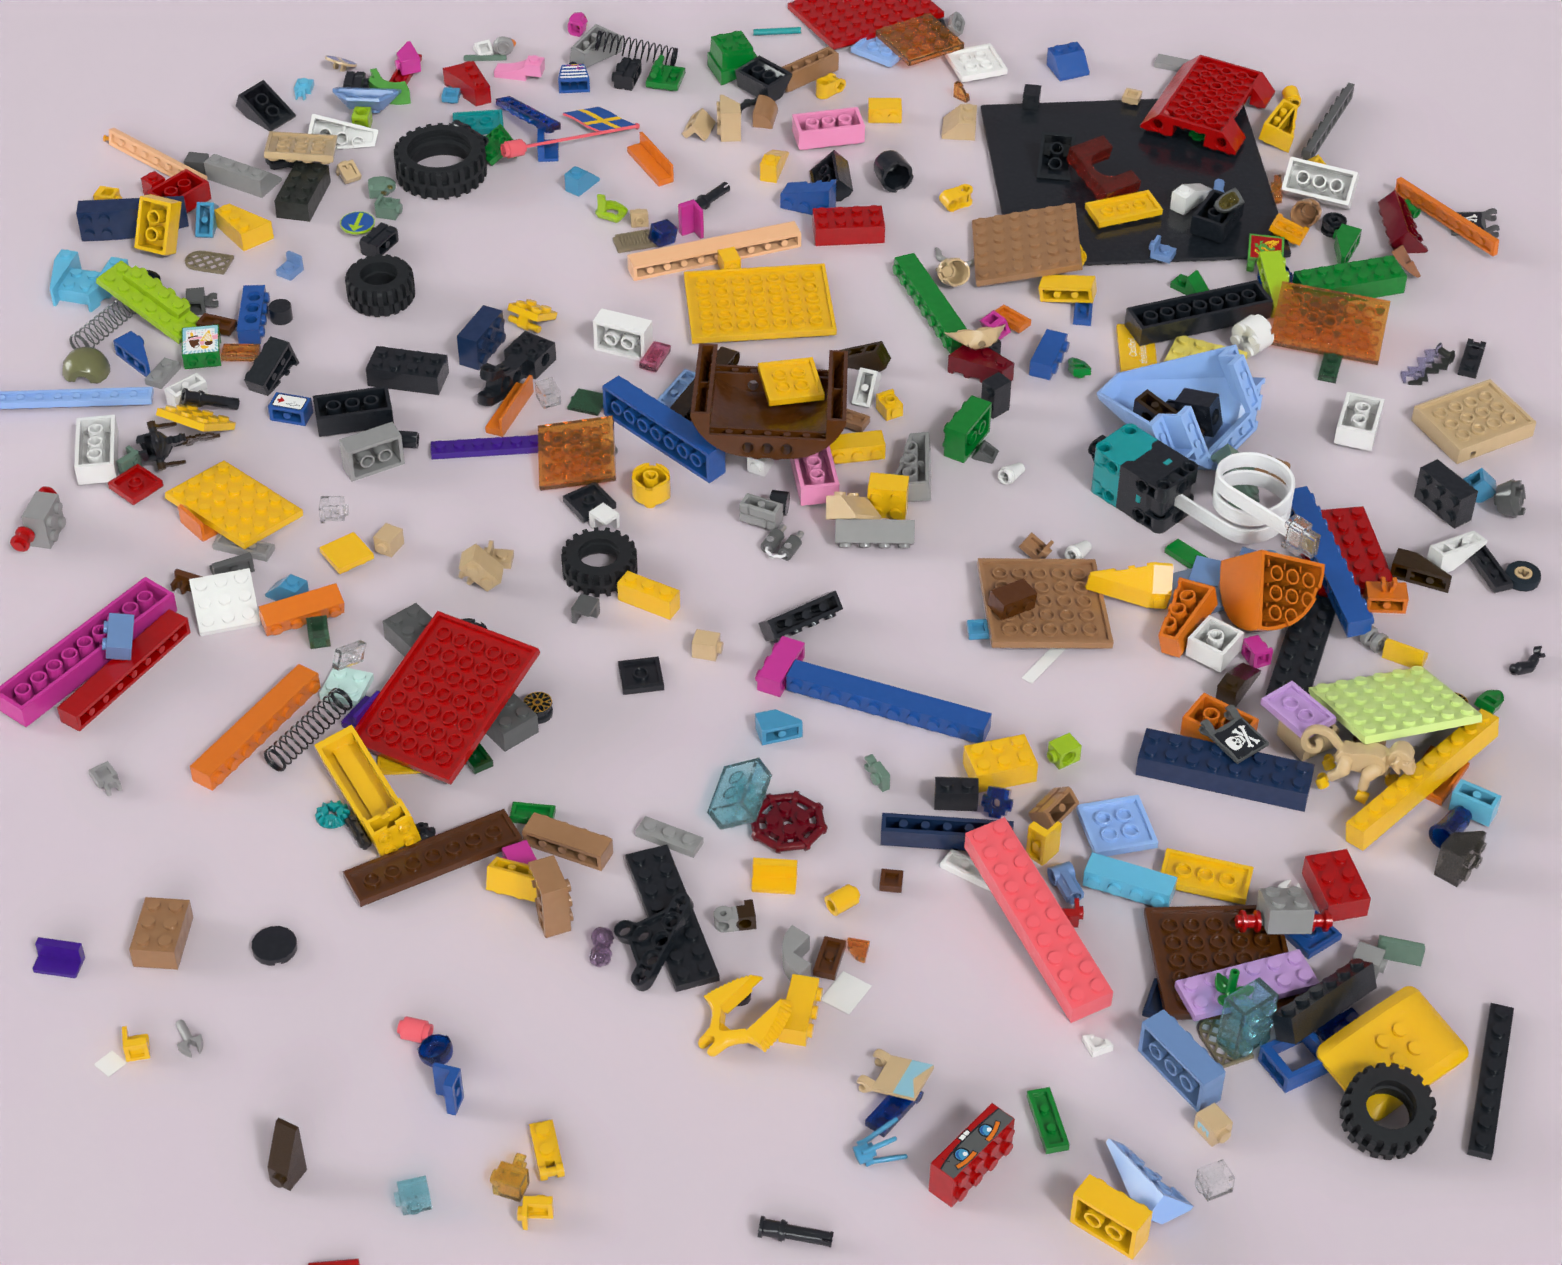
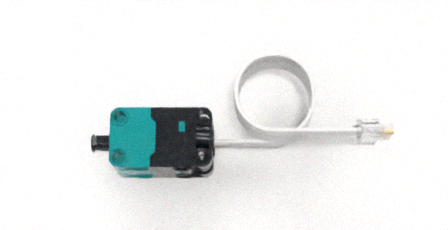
M1125 424L1108 437L1101 435L1092 441L1088 448V453L1092 456L1094 462L1092 493L1154 533H1164L1190 515L1221 536L1236 543L1257 544L1267 541L1280 533L1286 537L1285 542L1281 543V547L1292 554L1299 556L1302 553L1311 559L1318 553L1321 535L1312 530V523L1297 514L1290 518L1295 490V477L1287 465L1274 457L1257 452H1240L1225 457L1217 466L1212 504L1215 510L1222 517L1237 525L1248 527L1267 525L1258 529H1242L1227 523L1194 502L1191 487L1197 479L1198 464L1183 456L1136 425ZM1254 467L1275 474L1276 476L1281 478L1286 483V485L1269 474L1255 470H1236L1226 474L1224 473L1234 468ZM1232 486H1258L1276 494L1282 501L1268 509ZM1221 496H1222L1223 498H1225L1227 501H1229V502H1231L1232 504H1234L1235 506L1239 507L1240 509H1237V508L1231 506L1230 504H1228L1227 502H1225V501L1221 498Z

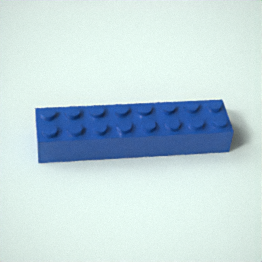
M619 375L602 386L605 416L709 484L726 473L725 452L707 442L700 435L693 422Z

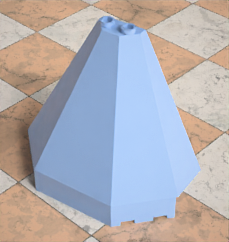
M1235 344L1119 372L1097 392V396L1125 424L1136 425L1183 456L1196 462L1198 470L1216 471L1218 465L1212 461L1211 456L1226 444L1231 445L1237 450L1257 430L1258 421H1256L1257 410L1261 409L1263 397L1260 394L1261 385L1265 384L1266 378L1252 377L1244 354H1239ZM1184 388L1217 393L1220 398L1223 425L1214 437L1204 436L1203 438L1191 406H1184L1177 414L1158 413L1149 422L1133 412L1134 400L1147 389L1164 402L1168 399L1176 400Z

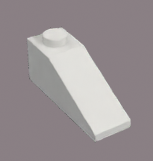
M1201 183L1182 184L1172 191L1170 209L1186 215L1204 201L1212 189Z
M1471 531L1431 545L1427 560L1445 572H1450L1486 545L1487 540L1477 532Z

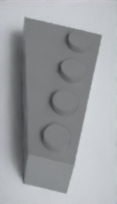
M929 432L910 433L895 475L909 476L908 502L931 500V445Z

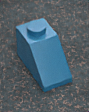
M576 166L564 174L565 191L578 197L600 181L599 177Z
M197 202L195 237H214L217 228L214 210L219 208L217 204L213 202Z
M1483 468L1463 479L1478 491L1476 503H1482L1496 494V480Z
M290 574L277 581L265 593V597L278 601L308 592V582L305 579Z
M776 709L755 713V729L762 745L803 737V722L801 719Z

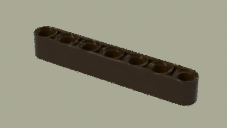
M723 346L717 351V364H738L740 352ZM694 380L670 407V409L681 414L689 421H692L690 413Z

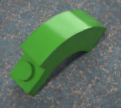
M377 68L370 69L369 88L401 89V93L390 104H411L410 91L405 81H386L380 76Z

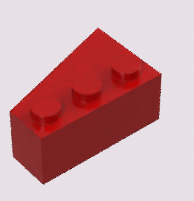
M467 61L443 68L445 86L460 88L463 98L475 106L491 103L490 85L474 61Z

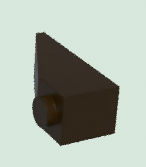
M882 341L841 349L842 351H848V368L860 370L861 367L881 372L887 368L891 360Z
M1398 548L1391 567L1393 577L1445 593L1449 592L1452 580L1450 574L1419 553Z
M1241 663L1228 671L1217 685L1216 699L1237 707L1260 675L1261 670Z
M278 1117L275 1122L267 1168L270 1181L274 1186L278 1188L283 1187L291 1191L307 1171L299 1127Z

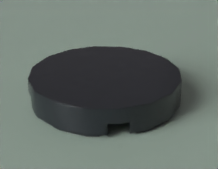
M270 926L262 929L252 940L251 948L253 955L258 962L268 966H275V963L280 962L281 964L286 963L294 957L297 951V938L294 932L286 927Z

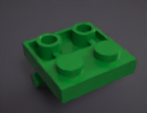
M659 55L658 59L654 61L647 77L646 87L678 91L686 73L685 68L663 65L665 57Z
M501 124L485 136L489 139L488 145L485 146L486 160L491 166L503 157L500 150L501 144H504L505 141L514 140Z

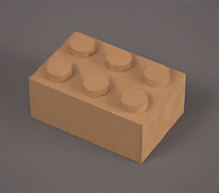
M145 897L129 948L133 967L178 970L193 921L190 900Z

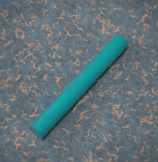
M801 27L753 29L754 36L801 33Z

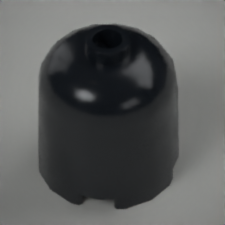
M888 150L876 157L874 172L884 189L895 193L897 192L896 190L906 189L913 180L912 167L901 154L894 150Z

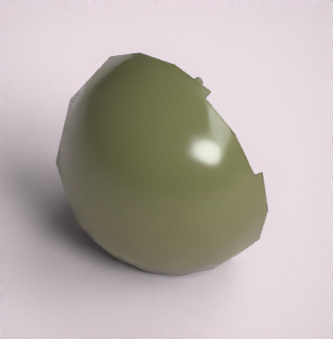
M86 346L72 350L63 361L62 375L68 382H75L78 377H85L90 383L98 384L105 380L110 373L108 359L101 351L93 347Z

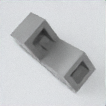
M793 925L786 932L782 945L783 969L790 982L792 974L811 977V963L802 958L810 950V936Z

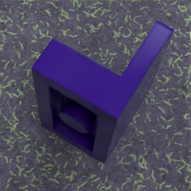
M377 690L371 697L365 695L341 721L342 727L346 728L352 725L355 728L380 691Z
M38 937L35 943L38 957L32 968L33 972L76 978L85 960L82 943Z

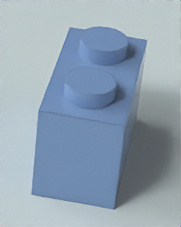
M109 613V620L104 621L103 633H107V638H103L102 650H106V659L131 660L134 615Z

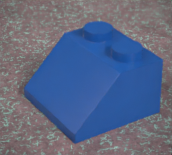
M1070 42L1048 48L1047 66L1059 81L1090 74L1084 49L1078 42Z

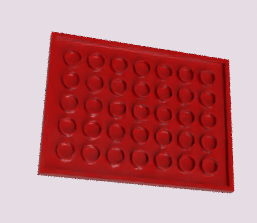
M794 0L788 3V10L833 50L855 44L863 38L869 40L876 38L879 34L886 35L890 30L896 32L926 23L929 19L944 17V11L931 0Z
M437 611L354 729L369 752L451 785L540 655V651L534 646Z

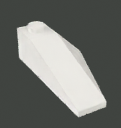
M312 114L308 134L337 135L336 150L375 147L379 130Z

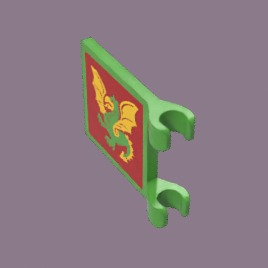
M1249 233L1246 271H1254L1259 252L1281 250L1283 257L1285 237Z

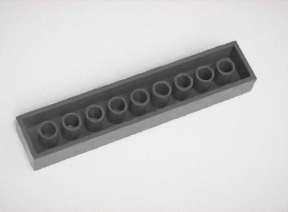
M414 603L383 620L385 639L405 657L432 617L417 603ZM513 693L486 735L506 752L539 732L537 714Z

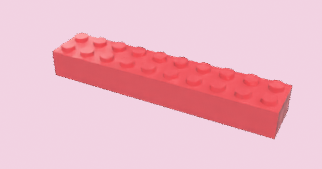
M1003 817L965 833V850L1070 1023L1111 1006L1113 990L1006 818Z

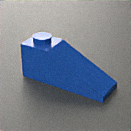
M129 331L114 339L116 355L147 377L150 373V367L142 337Z

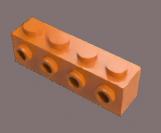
M336 583L259 606V617L267 636L279 635L283 631L298 629L303 625L318 623L322 619L338 617L344 613V600Z

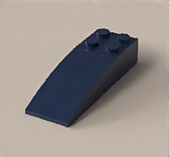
M184 196L164 197L182 202L179 229L188 227L189 222ZM140 198L78 201L76 215L82 242L135 238Z

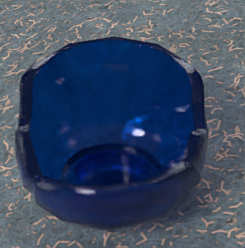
M441 1034L428 1036L417 1048L419 1058L425 1065L430 1067L433 1066L434 1062L440 1064L448 1063L453 1055V1044L447 1035Z

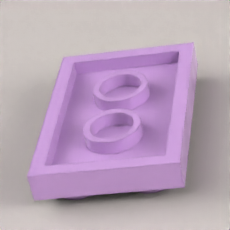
M1293 681L1261 698V705L1300 738L1303 731L1311 725L1320 724L1330 727L1336 723L1337 717Z

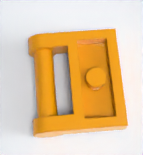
M1278 213L1269 231L1276 236L1285 237L1284 239L1292 244L1300 246L1310 228L1302 227Z

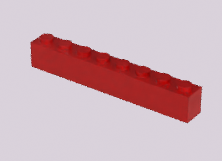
M168 609L137 638L132 640L131 660H110L57 707L60 721L80 732L191 633L188 618Z

